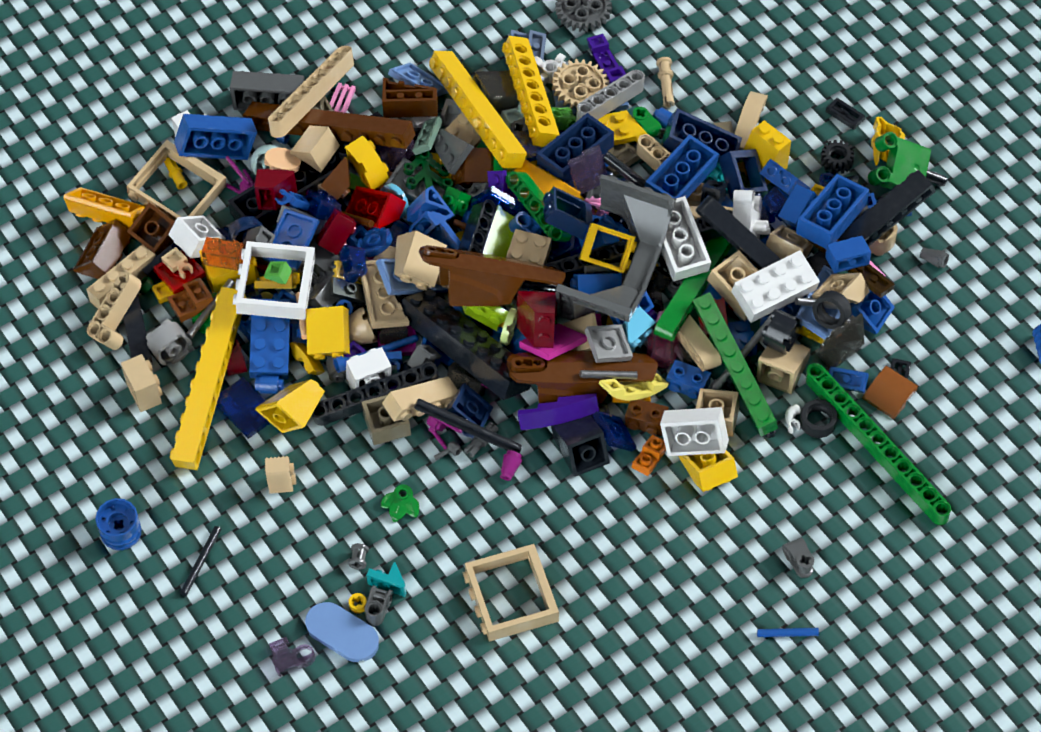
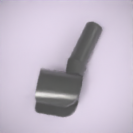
M452 441L448 444L447 449L434 455V458L437 460L448 455L450 452L457 456L462 452L461 446Z

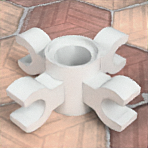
M561 53L557 55L555 60H546L545 62L538 56L534 57L538 70L542 72L540 76L544 86L546 83H552L557 67H562V63L566 64L563 61L566 56Z

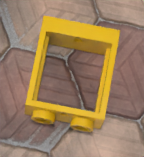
M590 223L579 259L624 273L625 270L628 271L631 260L628 258L630 252L634 253L637 242L634 241V236ZM597 231L627 240L619 267L589 257Z

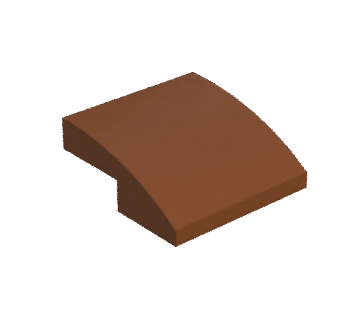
M201 278L183 284L184 291L167 297L170 306L181 323L200 313L213 301L211 293Z
M885 366L869 386L862 399L892 419H895L905 408L906 402L917 391L918 385L890 367Z

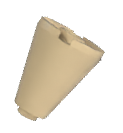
M364 306L349 315V343L355 341L358 345L378 342L376 334L374 335L373 329H371L369 316Z

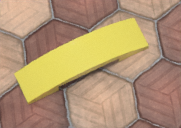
M656 373L652 382L620 384L615 378L599 381V384L610 395L625 401L650 397L664 390L669 385L658 373Z

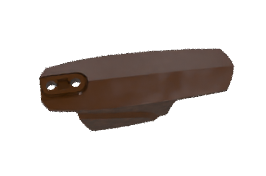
M431 245L422 246L419 249V254L424 262L439 267V281L443 286L448 285L450 306H501L510 304L523 281L528 280L562 285L566 274L553 267L506 257Z
M569 350L549 361L530 352L511 354L507 359L509 375L514 381L537 385L539 404L557 402L558 397L597 394L598 404H601L608 392L599 384V381L606 379L580 378V370L637 371V379L616 380L619 383L652 382L657 372L658 363L650 356L641 353H632L631 361L596 363L592 351Z

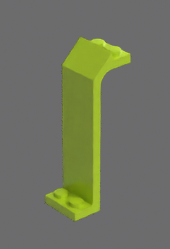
M499 205L496 207V214L483 254L506 257L514 235L509 229V222L514 216L502 210ZM462 306L465 314L495 331L505 321L508 311L501 308V306Z

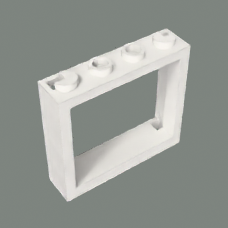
M247 241L246 248H242L241 252L243 264H239L238 275H240V279H236V290L238 292L233 296L236 314L305 320L315 263V248ZM251 256L305 261L298 303L244 298Z

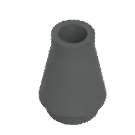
M923 247L920 252V258L937 268H945L949 260V254L945 250Z

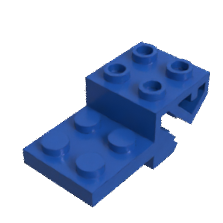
M433 186L425 189L407 208V221L413 223L409 227V232L418 231L446 244L447 248L458 250L461 242L447 224L454 216L453 212Z

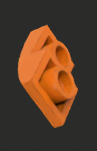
M652 434L643 445L640 454L632 462L631 468L649 476L666 451L664 440Z

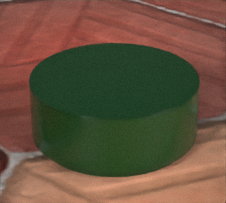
M146 276L141 280L142 284L139 293L144 295L152 288L154 280L150 276Z

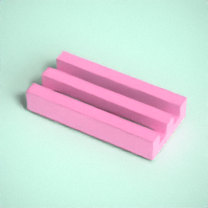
M338 82L329 103L332 109L336 104L335 112H347L356 91L355 86L349 87L348 84L343 86L342 83ZM346 92H349L342 110L339 111Z

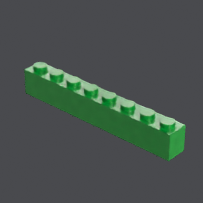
M709 292L694 299L695 309L713 345L719 352L721 360L737 392H739L760 437L778 429L777 421L711 293Z

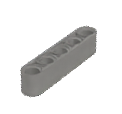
M632 70L577 105L576 121L587 113L598 120L640 94L644 89L645 74L640 70Z

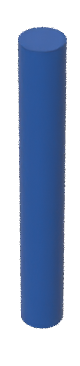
M819 628L757 629V637L819 636Z

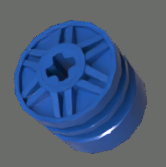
M115 498L106 501L99 507L95 520L102 542L107 547L113 550H125L138 542L141 537L142 528L136 508L131 502Z

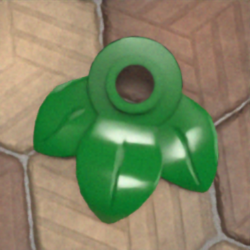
M399 485L394 489V492L388 493L382 498L381 508L389 509L393 522H398L406 513L411 517L417 518L419 502L413 497V491L408 485ZM401 491L407 492L404 497L399 496Z

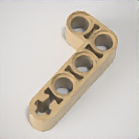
M122 272L118 275L87 327V334L112 350H117L122 346L123 336L115 330L141 288L142 283L140 279L128 272Z

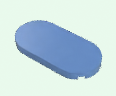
M323 602L313 606L308 611L305 624L309 635L351 662L367 661L377 653L379 637L376 630L342 607L331 602Z

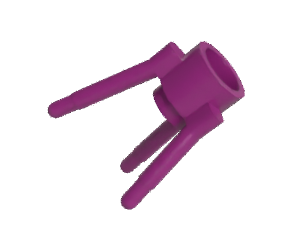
M226 156L229 164L243 180L239 184L240 190L226 183V187L240 194L255 185L246 169H243L242 173L230 157Z
M429 416L427 419V425L430 426L429 432L435 436L444 450L447 449V446L437 431L442 432L447 426L458 433H462L461 429L455 428L436 418Z

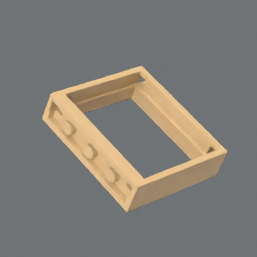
M166 140L127 185L128 196L133 201H138L144 206H147L149 202L174 221H176L177 217H181L139 190L162 162L169 157L213 185L212 189L189 215L201 216L226 187V177L195 157L179 156L175 144Z
M535 544L465 563V571L462 572L464 581L470 585V589H468L471 601L475 600L477 606H474L477 618L481 617L482 623L480 627L483 634H487L489 642L559 622V611ZM528 559L546 610L492 625L475 574Z

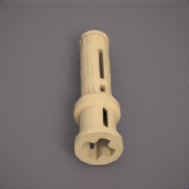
M661 57L657 59L656 65L659 68L658 78L661 80L663 106L671 108V106L675 105L671 80L673 78V71L671 70L672 60L669 57Z

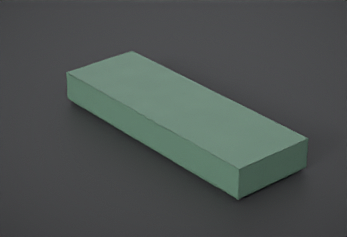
M440 116L424 121L412 149L415 155L431 150L443 122Z

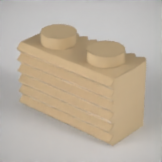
M288 456L266 458L265 471L269 494L293 492V485L297 484L294 463H290Z

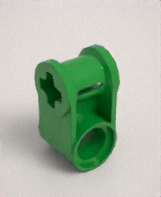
M636 107L633 110L634 119L648 135L655 138L662 134L661 124L645 107Z

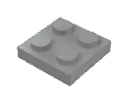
M622 324L586 327L585 334L596 363L631 361L633 354Z

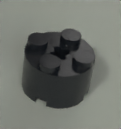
M775 309L771 315L769 326L766 325L762 331V336H764L763 343L765 346L786 355V351L790 352L798 338L797 327L801 328L802 320L782 310Z

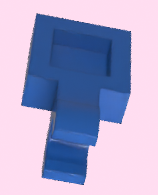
M284 189L279 190L284 197L281 199L275 198L279 205L290 203V206L297 210L303 209L307 211L310 207V203L305 196L291 191L287 192Z

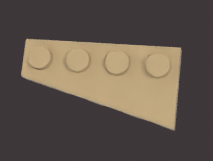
M377 260L359 261L358 266L371 329L409 326V320L407 316L405 317L400 302L398 303L395 295L387 294L376 265Z

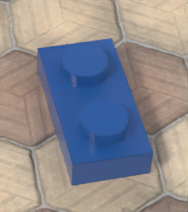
M830 366L829 374L844 390L865 393L869 377L868 373Z

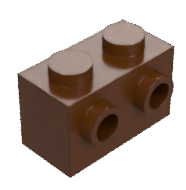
M641 399L630 401L625 414L624 426L632 430H641L651 435L662 436L660 423L664 410H669V407Z

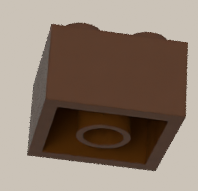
M149 202L127 232L154 254L159 255L174 242L168 234L175 221Z

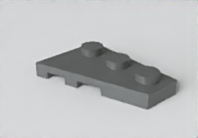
M443 129L439 131L433 143L448 173L455 175L474 148L473 145Z

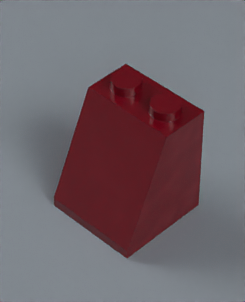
M518 291L517 328L533 347L553 348L556 292Z

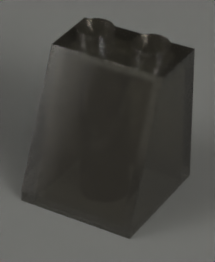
M509 70L480 71L475 73L473 80L499 115L504 110L518 107L519 101Z

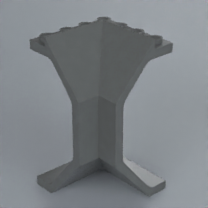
M601 174L600 209L619 215L624 219L631 236L635 237L634 241L637 242L636 249L621 286L594 294H587L558 284L555 290L557 316L572 321L598 311L630 322L645 295L663 248L676 199L672 198L669 194L655 192L649 187H640L631 181H621L613 175Z

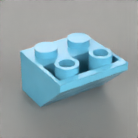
M640 306L636 309L630 322L624 321L622 324L632 353H634L637 346L641 347L648 340L647 338L654 331L652 327L656 323Z

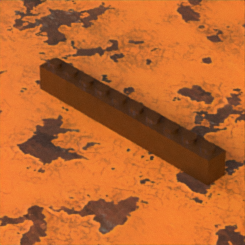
M251 102L244 112L243 118H252L256 130L270 132L268 117L280 105ZM311 109L287 133L302 136L309 125L329 127L336 140L353 142L359 137L364 136L367 141L371 140L374 145L407 149L415 137L412 121L319 109Z

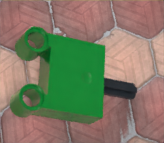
M887 132L875 139L876 149L880 152L889 150L886 166L878 167L868 173V181L871 185H880L892 190L893 187L905 181L910 173L916 172L918 169L931 183L939 186H945L947 183L946 176L927 170L931 149L899 138L893 132Z

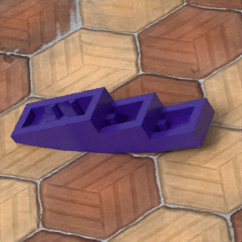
M597 394L558 397L557 402L540 403L538 408L518 410L521 430L543 428L597 413L600 410Z

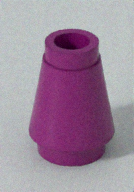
M508 450L504 454L500 478L511 481L522 463V455L520 453Z

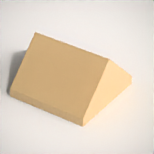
M309 125L290 153L321 173L340 147V144L329 127Z

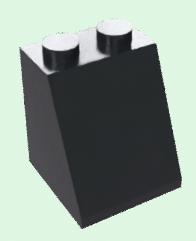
M591 415L551 426L553 438L574 477L610 463L604 432Z

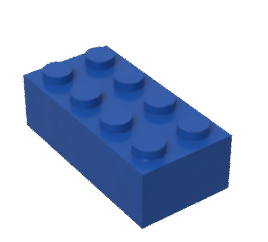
M183 114L174 144L179 156L226 159V156H229L230 159L248 160L257 130L252 118Z
M689 134L646 180L645 187H649L658 193L669 194L675 199L683 196L687 199L716 168L719 153Z
M836 174L798 218L796 234L826 249L827 244L836 242L865 208L869 189Z
M257 299L290 303L289 299ZM251 315L250 378L256 379V376L280 375L281 379H288L289 318Z

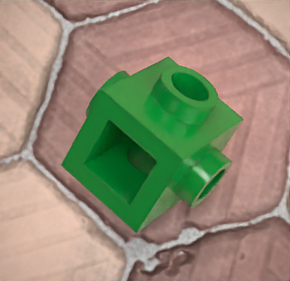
M448 186L442 199L453 212V217H455L456 214L464 216L472 196Z

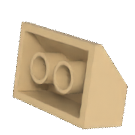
M738 250L711 270L707 281L724 297L725 301L745 322L748 318L731 291L735 282L758 270Z

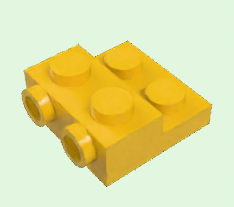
M291 272L286 284H280L262 276L259 277V280L254 281V288L293 289L297 287V284H300V273Z

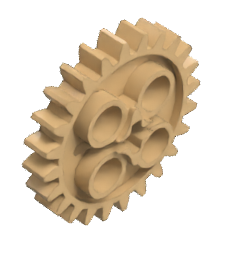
M575 59V63L568 60V65L562 63V67H557V71L554 72L552 79V90H555L554 96H559L558 101L564 100V106L570 104V109L574 106L577 109V105L609 85L610 81L607 80V74H603L604 69L598 70V64L591 66L592 61L586 64L584 59L581 63L577 59Z

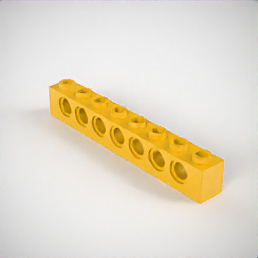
M508 36L506 42L503 43L502 52L505 55L513 86L516 89L517 99L520 102L521 112L528 127L529 137L532 140L533 146L545 147L560 135L528 38Z

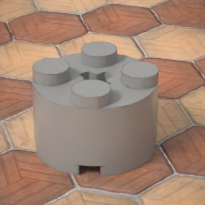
M168 319L146 336L147 346L162 365H167L166 363L169 362L175 364L181 361L189 352V344L192 346L191 339L180 325Z

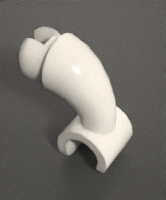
M797 404L790 406L785 413L788 432L791 434L793 433L792 426L800 430V422L794 419L801 411Z

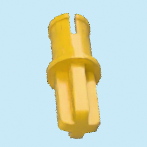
M167 157L164 164L169 171V177L173 179L177 189L186 188L188 183L182 174V169L178 167L174 160Z

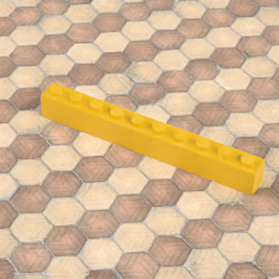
M434 51L429 61L430 68L501 167L522 168L527 152L453 51Z
M221 287L220 293L216 295V307L211 312V324L206 329V341L201 346V358L196 363V375L191 380V392L186 397L185 412L181 414L180 430L176 432L175 447L170 452V459L175 467L198 470L242 317V314H236V305L233 304V296L238 292L234 288Z

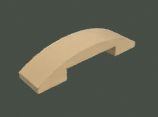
M752 91L749 93L735 130V135L742 137L739 149H744L751 131L757 126L768 95Z

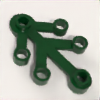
M430 151L414 155L415 160L404 165L403 172L406 175H412L418 166L422 167V170L414 177L407 178L405 185L408 189H415L422 179H424L426 189L433 186L432 180L439 184L443 190H446L448 186H453L451 179H443L430 169L429 165L436 169L441 176L446 177L449 175L444 164L441 165L436 162Z

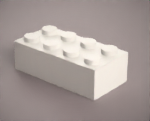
M685 196L676 198L661 250L673 282L708 272L711 265V260Z
M800 250L735 282L731 292L750 323L772 313L775 309L778 310L794 302L796 297L802 298L814 292L820 281Z

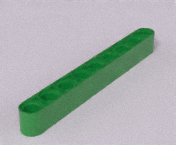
M723 236L709 240L705 246L711 260L709 271L684 279L658 320L654 329V335L669 341L675 339L695 307L693 300L700 297L708 286L709 282L707 279L711 270L723 262L733 246Z

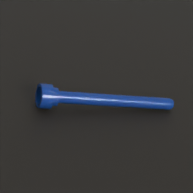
M412 335L377 347L376 349L382 347L384 352H389L415 343L419 340V337ZM367 351L362 352V353H359V354H356V355H358V356L363 355V354L367 353ZM339 356L333 358L335 370L338 373L345 371L346 361L351 357Z

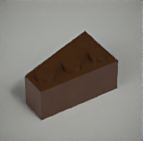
M383 77V117L438 116L437 88L419 84L414 86L405 85L404 81H399L398 83L390 82L388 78Z

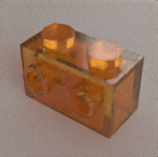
M206 237L201 251L204 265L238 271L239 264H243V260H241L242 248L244 249L243 243L235 240L229 241L216 237Z

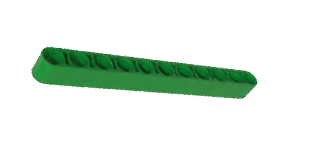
M810 364L806 372L805 380L807 385L821 400L831 403L836 408L837 418L936 525L946 524L951 512V506L947 500L821 364Z

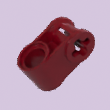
M236 338L227 366L228 376L247 372L245 359L242 355L239 341Z

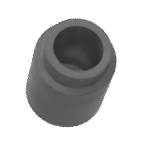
M328 356L326 366L329 379L336 383L344 381L346 379V370L338 373L334 368L332 356Z

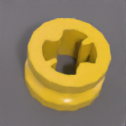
M361 593L351 595L348 600L350 610L356 614L363 613L367 603L366 597ZM360 600L362 605L358 604L355 606L354 602L358 603Z

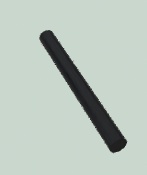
M214 526L180 591L181 595H188L222 530L220 527Z

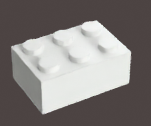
M722 407L664 410L660 425L667 456L725 453L729 438Z

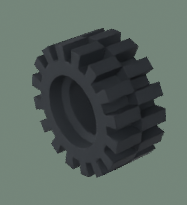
M834 140L833 143L829 141L828 145L825 144L824 148H822L820 161L822 167L824 166V170L827 171L829 169L831 174L833 171H835V174H838L839 171L841 174H844V171L848 172L853 166V147L851 145L848 147V142L843 144V140H840V143ZM838 154L843 156L844 159L836 160L831 155Z

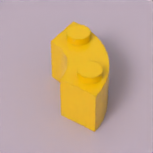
M361 136L345 146L347 158L357 170L361 181L369 189L375 190L387 182L389 179L387 174L389 169L376 153L375 145L371 140L367 141L364 136Z

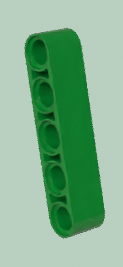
M509 172L506 176L508 187L547 236L552 238V241H569L572 237L571 234L545 222L543 213L544 194L531 177L525 172Z

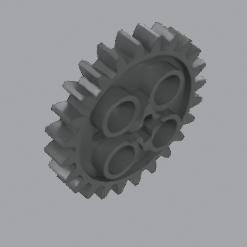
M557 0L555 8L557 19H561V24L566 23V28L572 26V31L576 28H579V32L582 29L588 32L589 28L595 31V26L601 28V23L606 24V19H610L612 2L610 0Z

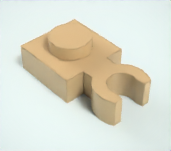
M176 247L161 257L162 262L173 273L177 270L179 271L181 278H186L184 273L186 270L193 273V267L188 263L187 257Z

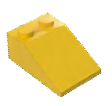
M727 450L725 453L678 456L694 483L703 492L723 483H728L738 477L734 457Z

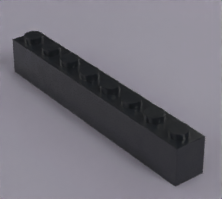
M919 169L916 172L910 173L905 181L893 187L888 195L881 197L877 204L865 210L861 217L854 220L838 240L842 241L852 237L863 236L869 247L936 192L932 183ZM820 250L806 259L816 276H818L824 265L831 269L825 254Z

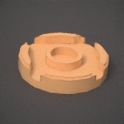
M277 147L266 152L264 164L269 166L271 170L297 172L300 168L301 160L291 154L290 149Z

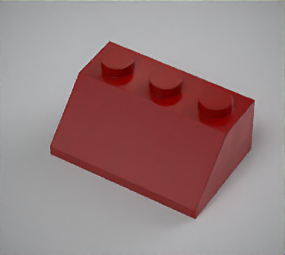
M356 186L345 212L373 220V227L380 229L400 219L406 202L392 193Z

